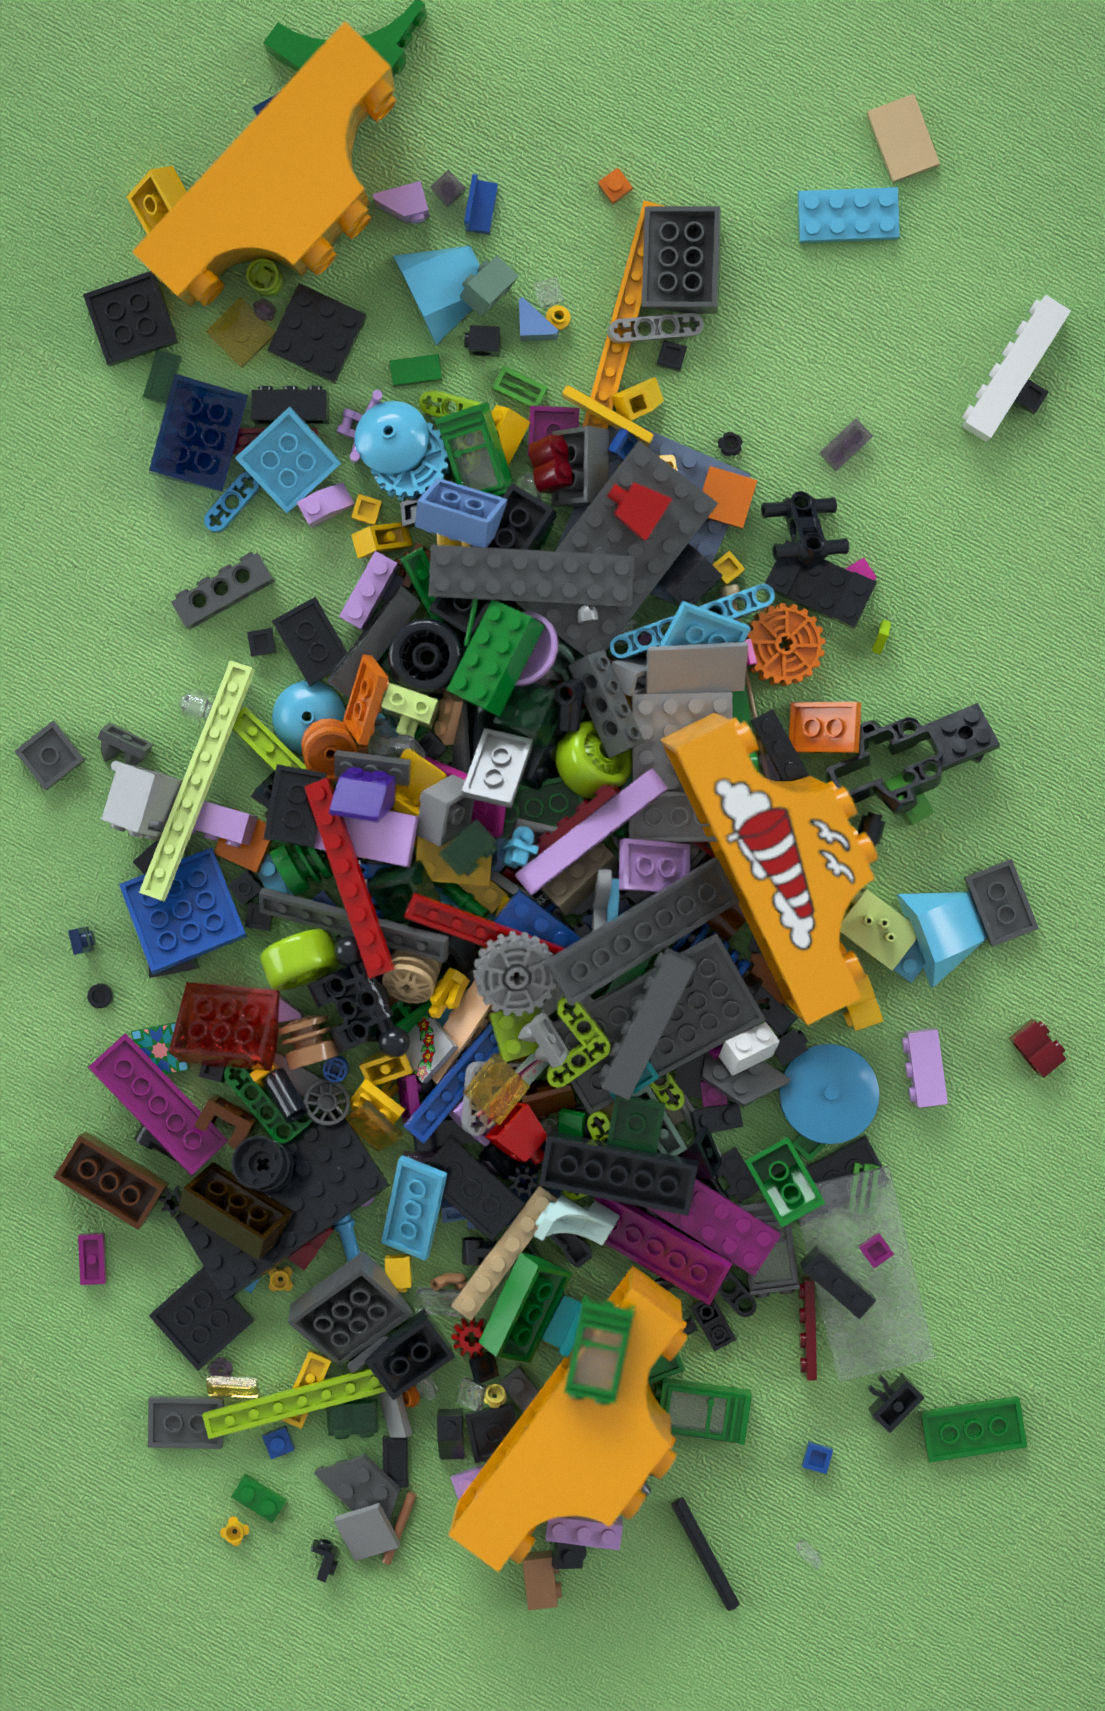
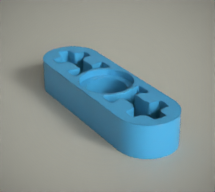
M248 472L240 474L206 513L204 523L210 531L214 533L223 532L260 490L261 486L254 479L252 482L254 488L247 487L243 492L247 495L245 499L237 491H234L237 487L240 491L245 487L244 479L251 480L253 478ZM229 496H237L239 498L237 508H227L226 500ZM222 506V508L231 515L227 518V516L223 514V516L220 518L222 524L220 526L214 525L212 527L211 525L213 522L211 520V517H219L222 513V511L219 510V507Z

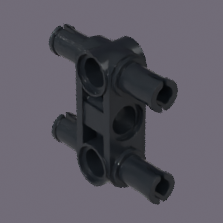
M798 491L792 497L783 499L782 502H763L761 505L763 519L783 516L786 519L792 543L774 544L772 550L774 559L795 558L802 564L811 566L816 564L818 560L827 558L828 555L848 554V539L827 540L824 538L818 517L820 513L836 512V498L815 499L806 492Z

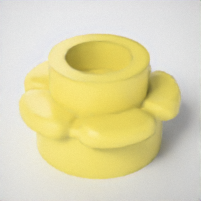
M491 1384L484 1389L483 1401L485 1404H489L491 1408H499L501 1404L506 1402L507 1395L501 1385Z

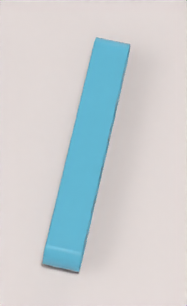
M760 584L699 607L708 611L711 608H718L722 616L735 620L769 607L774 600L775 594L772 587ZM765 591L769 596L768 602L760 603L756 599V592ZM735 599L742 600L745 603V610L740 612L734 610L732 602ZM675 615L613 638L609 647L611 656L616 660L626 659L647 652L648 647L660 646L664 638L661 628L664 625H670ZM641 633L648 634L651 637V643L647 646L640 645L637 640L638 635ZM624 642L628 647V651L625 654H617L614 650L615 643Z

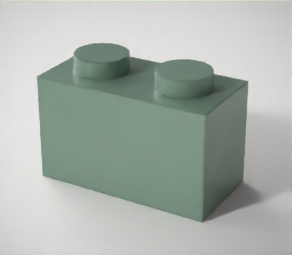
M497 255L490 262L485 260L477 269L478 273L475 276L470 274L462 284L464 289L459 297L481 317L511 289L519 276Z

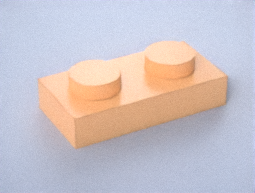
M449 691L443 693V698L439 703L438 720L434 725L435 734L444 745H454L463 700Z

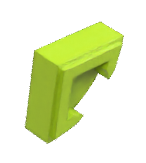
M883 619L880 622L877 630L878 635L872 646L873 653L881 655L889 636L890 621Z

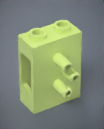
M389 683L381 706L386 715L388 714L400 719L396 729L398 735L413 739L417 726L433 730L439 713V702L437 699Z
M863 889L851 900L852 905L845 911L840 933L887 969L893 971L917 937L910 921L868 889Z

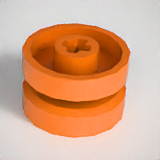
M333 718L321 719L312 723L305 730L301 739V749L307 769L327 773L326 778H330L331 781H338L339 777L334 776V755L336 750L358 753L356 740L344 722Z

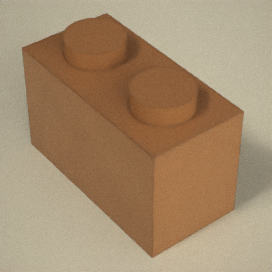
M552 1550L529 1552L522 1561L528 1610L558 1607V1598H562L561 1582L556 1583L555 1574L559 1573V1569L551 1566Z

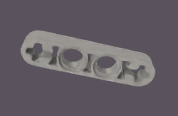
M696 313L624 318L612 322L607 329V334L612 342L619 344L689 338L698 335L702 331L704 323L700 315ZM690 319L692 323L697 325L692 331L690 327L680 329V324H686ZM668 320L673 324L674 328L671 334L663 332L661 328L663 321ZM644 322L649 326L650 332L647 336L639 334L637 330L639 323ZM620 325L621 329H629L631 327V332H626L619 338V334L614 333V329Z

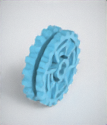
M427 423L429 429L428 449L422 460L412 469L393 475L382 474L371 469V473L382 491L388 492L389 497L397 496L401 502L405 501L406 498L420 497L437 478L445 480V475H450V461L440 431H435L433 424ZM387 429L385 434H392L393 429Z

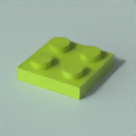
M534 1007V1012L530 1014L527 1011H523L522 1016H516L515 1012H511L509 1016L503 1014V1010L489 1014L502 1062L505 1063L536 1052L539 1047L537 1042L523 1041L518 1039L521 1029L530 1023L538 1013H541L540 1007Z

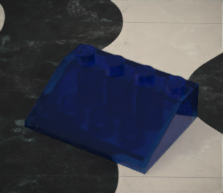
M174 374L149 474L222 492L248 395Z

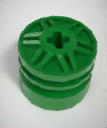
M283 844L271 851L270 854L279 874L294 896H298L311 889L308 880L309 876L318 884L323 882L319 871L327 879L333 876L329 859L324 850L294 845L296 850L292 852L286 844Z

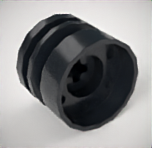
M253 1136L241 1142L233 1153L231 1163L233 1174L239 1183L250 1189L265 1193L279 1191L287 1185L294 1169L293 1157L287 1147L263 1136ZM265 1162H268V1170H265L266 1167L263 1165Z

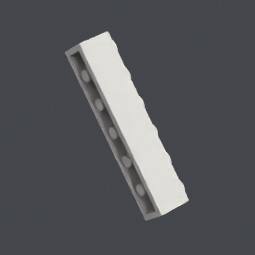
M1047 295L1041 301L1035 300L1028 311L1032 314L1027 322L1023 320L1015 332L1018 335L1016 341L1008 343L1002 352V355L1005 356L1001 364L996 362L988 375L992 379L988 385L982 384L975 395L978 398L975 406L969 405L962 416L965 421L961 427L985 442L993 436L1071 312L1070 309Z

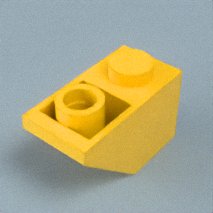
M656 377L611 396L617 413L630 421L652 412L664 401Z

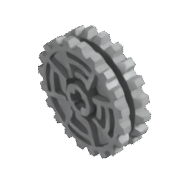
M512 931L507 937L503 934L497 935L498 940L494 942L490 939L487 942V949L481 948L479 951L481 958L475 959L474 962L477 968L473 971L478 994L484 997L483 1002L486 1005L492 1004L493 1011L498 1012L501 1009L506 1016H509L511 1012H515L516 1016H522L523 1011H527L529 1014L533 1013L534 1007L542 1008L544 1006L543 1000L545 998L551 999L553 996L551 989H556L557 983L545 963L553 954L548 951L549 948L545 942L540 944V939L537 936L529 938L527 932L516 935L515 931Z

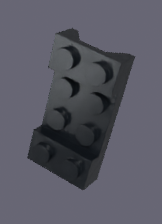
M795 558L776 560L765 584L772 587L774 593L855 630L877 582L857 572L848 571L825 559L818 560L816 564L810 566L802 564Z

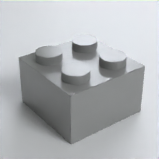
M452 774L422 791L416 835L441 847L470 829L475 799L462 796L465 780Z

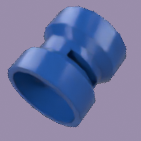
M339 1055L329 1058L323 1066V1075L331 1082H340L349 1073V1062L346 1058Z

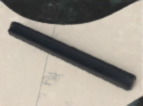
M683 1497L675 1499L671 1506L726 1610L736 1609L739 1606V1601Z

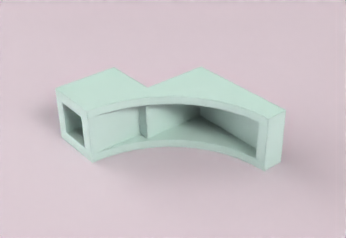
M561 1195L556 1203L551 1201L545 1212L543 1211L535 1223L539 1227L534 1236L543 1241L552 1234L570 1233L586 1237L603 1245L620 1216L596 1200L590 1208L587 1206L582 1208Z

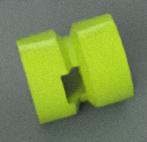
M260 258L254 260L248 266L246 272L247 280L257 293L264 297H273L282 290L284 285L283 274L271 260Z

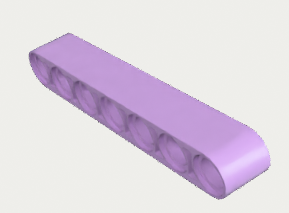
M653 768L524 866L515 876L530 895L534 894L668 790L667 785Z

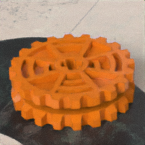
M780 603L775 607L772 605L763 609V611L753 616L755 620L748 622L747 625L751 630L745 640L751 639L757 661L756 664L751 665L749 670L751 673H759L758 679L761 681L769 679L770 685L780 683L781 686H787L791 683L795 684L803 681V678L811 676L813 674L812 669L818 668L821 664L818 658L824 656L825 653L821 649V645L825 644V638L820 637L823 629L821 626L817 627L815 625L817 619L815 616L810 618L807 609L798 610L795 604L786 607L785 603ZM786 641L788 646L780 649L779 644Z

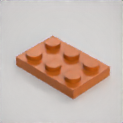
M364 654L359 665L343 722L358 744L368 745L370 736H373L375 731L374 723L377 714L381 711L382 697L388 689L389 680L373 656Z
M791 702L789 739L796 752L859 753L861 703Z

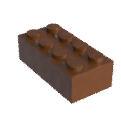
M86 1131L78 1136L53 1177L137 1230L145 1224L157 1205L159 1198L169 1185V1182Z

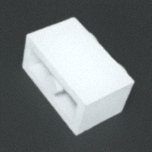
M764 1022L725 1041L719 1058L733 1076L772 1057L780 1041L768 1024Z

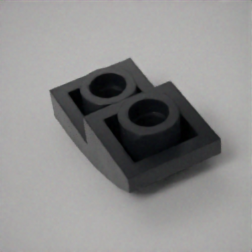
M713 1299L710 1306L700 1301L690 1307L714 1351L737 1340L715 1299Z

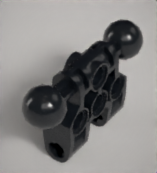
M344 936L335 944L334 955L339 964L350 967L351 970L342 968L308 984L307 987L318 1008L331 1002L337 1005V1012L343 1018L344 1023L330 1029L329 1032L340 1053L365 1043L376 1036L378 1029H380L381 1034L378 1044L382 1053L390 1058L402 1057L409 1049L410 1038L404 1029L394 1026L390 1018L394 1015V1012L388 1004L387 989L375 977H368L355 936Z

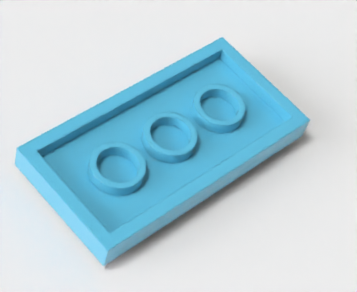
M898 187L798 191L799 243L898 240L900 237Z
M404 1155L398 1159L381 1243L426 1261L428 1259L446 1183V1172Z

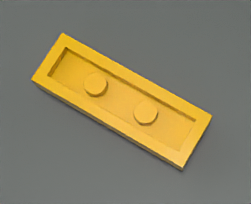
M309 1349L293 1388L323 1381L331 1360L327 1356ZM308 1413L282 1419V1421L302 1429Z

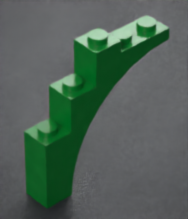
M414 0L408 9L389 25L371 34L361 36L391 66L393 77L396 73L400 74L406 65L405 52L402 47L406 48L409 45L415 28H420L426 20L425 3L420 0ZM277 22L263 43L268 53L298 73L327 40L312 38L294 32Z

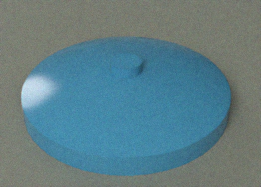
M822 1044L808 1048L807 1051L793 1059L783 1073L791 1080L787 1086L779 1088V1101L782 1112L790 1126L808 1140L821 1144H837L851 1140L869 1126L876 1114L879 1104V1087L876 1076L867 1061L847 1047L835 1044Z

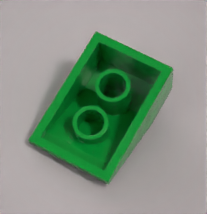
M789 1137L745 1160L748 1169L781 1228L826 1204Z

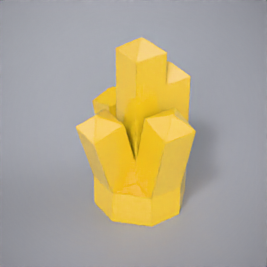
M449 968L443 978L435 985L433 995L430 998L432 1006L429 1009V1013L432 1018H440L446 1007L447 1009L458 1008L463 993L470 982L465 975Z

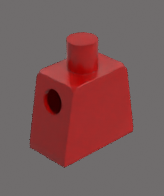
M632 483L628 491L614 484L607 494L608 498L619 504L613 514L642 541L648 539L672 500L666 495L637 483Z
M515 1102L485 1137L514 1160L526 1162L530 1158L535 1164H538L544 1159L545 1152L540 1145L547 1139V1134L530 1106Z

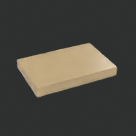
M914 94L867 111L866 115L892 183L940 165Z

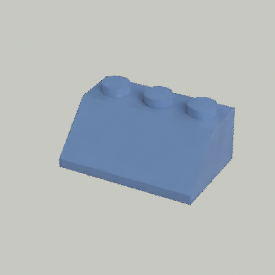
M437 478L417 502L415 527L423 529L428 533L446 536L451 540L471 544L473 547L486 548L496 535L507 505V499Z

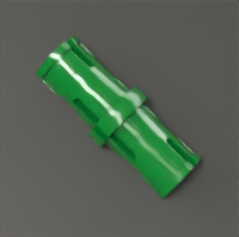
M448 883L445 886L443 894L452 899L459 909L485 919L488 918L490 910L474 899L475 896L472 893H467L456 883Z

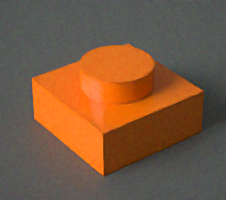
M616 168L598 182V186L612 205L633 189L619 168Z

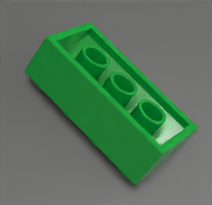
M520 1252L478 1343L496 1357L531 1363L572 1273L538 1256Z

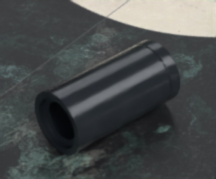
M275 1069L263 1078L265 1087L286 1123L296 1122L307 1114L308 1108L285 1069Z

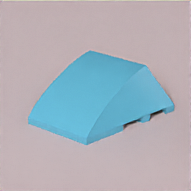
M471 246L393 256L436 346L468 313L473 311L459 297L464 289L462 286L463 282L470 274L475 276L480 266Z
M970 892L896 894L904 917H909L926 961L922 965L931 988L936 986L987 939Z

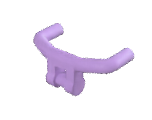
M380 390L373 392L365 413L381 402L382 392ZM345 408L342 415L344 417L341 425H338L336 432L355 439L356 430L350 428L352 422H359L363 415ZM354 440L350 461L358 463L360 454L356 450Z

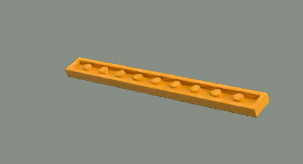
M643 201L611 323L618 319L636 318L639 316L642 305L645 206L663 205ZM620 325L614 329V333H618L619 338H621L622 334L631 332V327L629 329H621ZM607 334L590 398L613 410L614 403L611 396L618 393L631 343H614ZM586 412L583 426L608 429L609 424Z

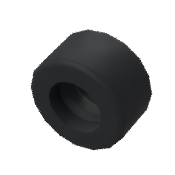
M452 935L448 942V958L442 963L440 973L444 976L449 968L455 969L463 975L469 973L475 967V959H479V953L475 944Z

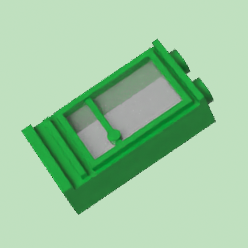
M488 402L436 418L435 422L439 427L456 483L502 498L511 483H513Z
M584 1295L564 1393L578 1400H583L584 1397L595 1399L594 1401L601 1405L616 1404L635 1306L630 1305L629 1309L615 1307L614 1302L607 1300L604 1301V1304L588 1301L589 1296Z
M664 1378L661 1381V1385H656L655 1398L659 1400L660 1406L671 1415V1434L745 1445L752 1398L750 1390Z

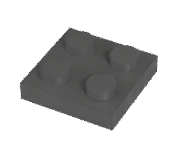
M52 721L15 750V753L44 790L51 788L85 761V758L56 721Z

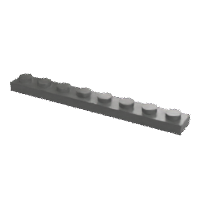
M264 887L259 892L260 913L344 936H354L346 909ZM378 918L387 947L440 962H445L448 958L449 937Z

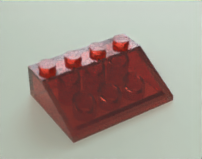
M186 982L169 1052L179 1062L271 1071L277 1050L279 990Z

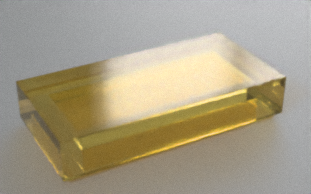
M207 1376L206 1385L208 1395L258 1398L257 1378Z

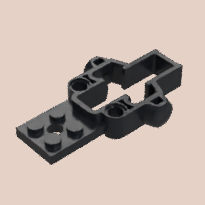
M978 703L923 726L913 717H906L883 727L877 721L871 720L860 724L859 753H857V756L826 768V779L828 782L832 781L837 789H839L841 785L838 778L869 766L870 754L864 750L869 748L871 740L874 741L875 745L890 741L888 749L891 755L898 754L916 746L921 741L927 740L936 755L903 769L901 775L905 782H911L910 784L890 792L883 786V779L879 778L848 791L854 804L876 795L894 814L899 815L910 811L917 805V795L939 786L943 771L996 750L1000 747V743ZM912 730L915 733L907 735L904 733V731ZM963 730H968L973 736L970 739H962L959 733ZM927 771H933L936 773V775L927 776L925 775V773Z

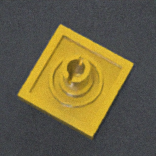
M365 1079L351 1097L350 1106L356 1114L363 1115L368 1119L375 1129L387 1133L405 1111L402 1106L391 1099L398 1092L399 1087L395 1083L391 1090H388L393 1083L391 1080L385 1082L379 1089Z

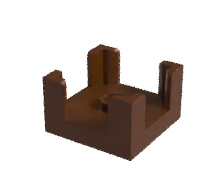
M216 1094L207 1101L194 1127L206 1131L210 1122L214 1124L217 1117H220L223 1122L236 1126L228 1141V1145L236 1149L241 1142L249 1138L258 1119L253 1114Z

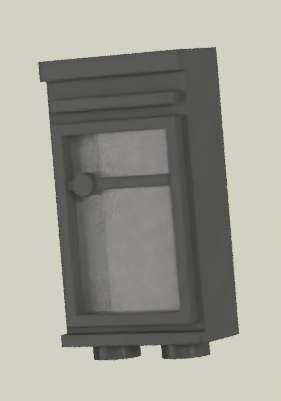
M766 1199L757 1200V1203L743 1205L742 1202H737L738 1206L782 1234L755 1277L746 1271L750 1295H755L756 1298L770 1296L771 1292H780V1294L785 1295L794 1293V1289H800L791 1223L781 1228Z

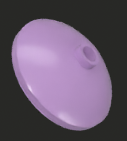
M526 611L522 613L533 617L545 627L515 686L529 685L541 679L549 671L557 655L558 638L553 625L545 617L534 612Z

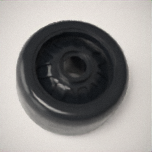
M424 618L411 621L397 631L390 643L388 661L393 676L404 688L426 696H434L447 692V688L466 651L461 638L451 627L441 621ZM433 652L435 660L432 664L425 665L423 662L425 654Z

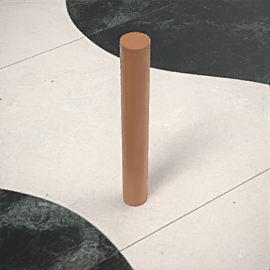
M411 1491L407 1492L394 1526V1531L399 1541L417 1496L416 1493ZM396 1549L385 1552L381 1561L390 1565Z

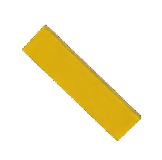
M566 385L562 392L563 399L617 430L623 428L629 431L645 446H650L654 436L653 433L573 387Z

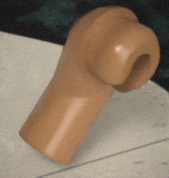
M446 1272L432 1279L430 1285L434 1291H438L447 1285L454 1284V1288L459 1291L464 1288L467 1282L465 1280L466 1276L462 1273Z

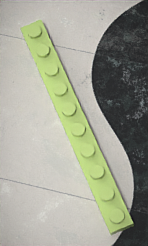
M233 661L229 662L139 891L143 895L163 902L167 898L255 670L252 667Z

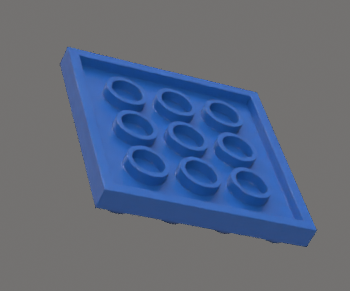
M212 847L181 859L165 902L139 893L146 874L119 884L153 975L247 937Z

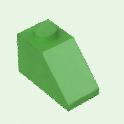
M902 772L884 782L890 792L911 783L905 782L901 775ZM924 793L917 795L918 803L913 809L902 814L908 825H914L935 813Z

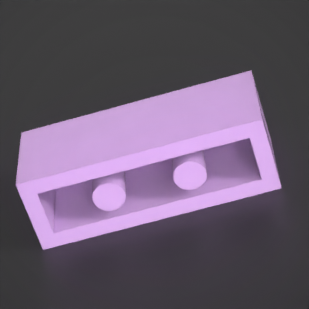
M375 551L339 617L363 631L400 567L398 563Z
M204 800L192 834H196V830L204 832L203 837L218 841V838L221 837L227 839L226 844L240 848L241 844L250 845L258 816Z
M936 1028L906 1031L905 1038H902L903 1052L908 1054L909 1062L905 1063L907 1078L911 1077L912 1087L908 1088L910 1102H914V1105L918 1108L948 1104L938 1030Z
M583 1516L553 1518L547 1520L545 1541L620 1550L623 1528L622 1517L618 1516L610 1527L595 1519Z

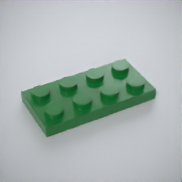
M1018 1396L920 1411L929 1463L1027 1447L1021 1403Z

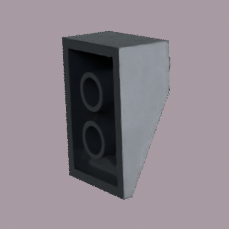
M688 543L657 583V586L678 607H680L682 601L695 605L723 575Z
M422 1309L397 1328L365 1360V1363L394 1400L455 1358L451 1344L427 1311Z

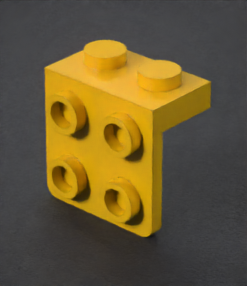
M408 748L404 750L400 758L411 760L409 786L395 785V805L392 808L399 813L418 816L422 791L447 778V775Z

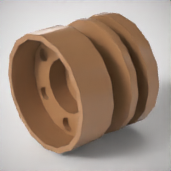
M328 1014L310 1015L291 1021L284 1027L277 1029L279 1035L290 1032L292 1037L281 1041L282 1045L294 1044L295 1047L294 1050L285 1054L289 1070L340 1055L333 1039L323 1040L322 1035L328 1033L332 1027L320 1029L319 1023L329 1021Z

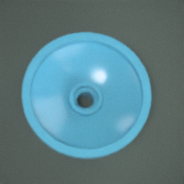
M387 401L373 406L361 417L355 431V447L360 454L361 460L369 468L382 474H400L412 469L422 460L429 445V429L424 417L416 408L400 401ZM387 429H393V432L390 435H386L385 431Z
M301 681L289 686L279 695L272 713L273 727L277 737L287 748L302 754L301 739L305 730L312 723L321 719L333 718L343 722L346 709L341 697L328 685L317 682L309 686L306 681ZM304 713H311L312 718L310 721L303 719Z

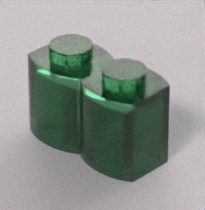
M377 1398L356 1399L326 1408L328 1436H335V1439L338 1440L347 1439L351 1434H359L360 1438H369L379 1431Z

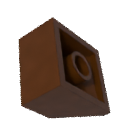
M563 1074L556 1075V1076H554L553 1078L558 1077V1078L562 1079V1078H563ZM546 1078L532 1082L521 1094L523 1103L530 1106L538 1120L546 1119L549 1117V1114L559 1112L562 1108L573 1110V1107H577L571 1083L561 1088H556L550 1085Z

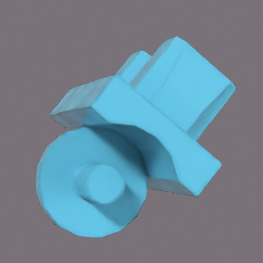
M521 826L513 831L512 839L502 842L500 848L506 851L502 864L515 869L519 866H526L528 857L535 855L538 850V846H530L534 841L532 830Z

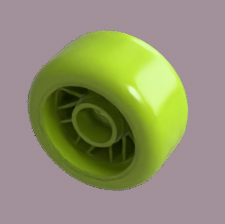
M592 720L582 722L579 731H569L557 744L558 749L555 755V763L558 773L567 787L583 798L593 800L596 797L594 793L605 784L608 787L616 784L620 788L631 775L632 756L630 750L608 758Z
M312 929L286 937L267 947L262 952L260 958L269 985L278 991L293 989L316 981L330 974L339 966V962L334 955L335 944L332 936L323 929Z

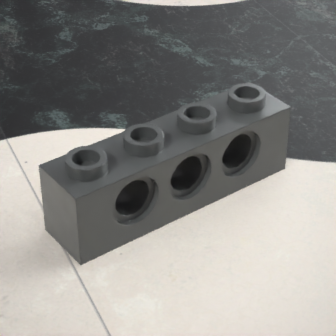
M250 552L240 558L241 562L232 567L229 564L218 571L219 575L212 579L206 577L196 583L198 587L191 591L188 589L182 590L175 595L176 599L171 601L187 629H193L275 582L258 552L256 554ZM242 571H248L250 574V578L246 583H239L238 575ZM226 583L228 585L227 593L219 596L216 592L218 585ZM204 595L207 600L205 606L197 608L195 605L196 598Z
M605 650L587 655L569 665L573 678L581 680L586 687L583 701L608 758L645 743Z

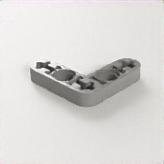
M598 869L592 901V932L607 923V905L612 881L611 870Z
M476 1061L469 1064L465 1074L461 1122L462 1128L466 1133L479 1136L485 1132L488 1123L490 1087L502 1086L513 1074V1071L523 1062ZM500 1067H504L505 1076L501 1080H497V1070ZM481 1070L488 1072V1076L479 1075L475 1077V1073ZM479 1092L481 1094V1101L479 1104L473 1105L472 1096ZM488 1101L487 1105L480 1109ZM472 1109L475 1111L485 1109V1115L480 1114L479 1119L476 1115L477 1112L472 1113ZM477 1120L478 1125H474V1127H471V1123Z

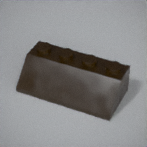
M212 1162L182 1189L179 1210L258 1261L275 1245L293 1212L262 1192L250 1189L239 1183L232 1173L215 1162Z

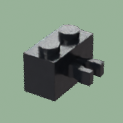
M903 1373L890 1387L881 1374L877 1377L883 1383V1388L886 1390L884 1393L880 1389H875L871 1384L868 1387L872 1394L879 1396L868 1409L871 1415L889 1433L925 1398L922 1392Z

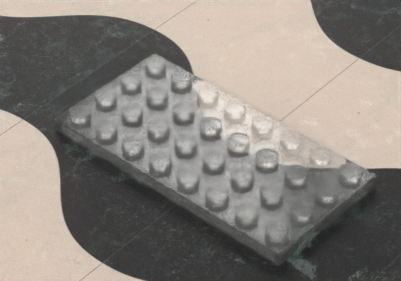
M889 1166L815 1183L826 1204L799 1218L807 1255L817 1245L870 1291L876 1300L859 1320L815 1281V1289L838 1381L841 1382L935 1359ZM879 1232L894 1255L876 1268H873L858 1246Z

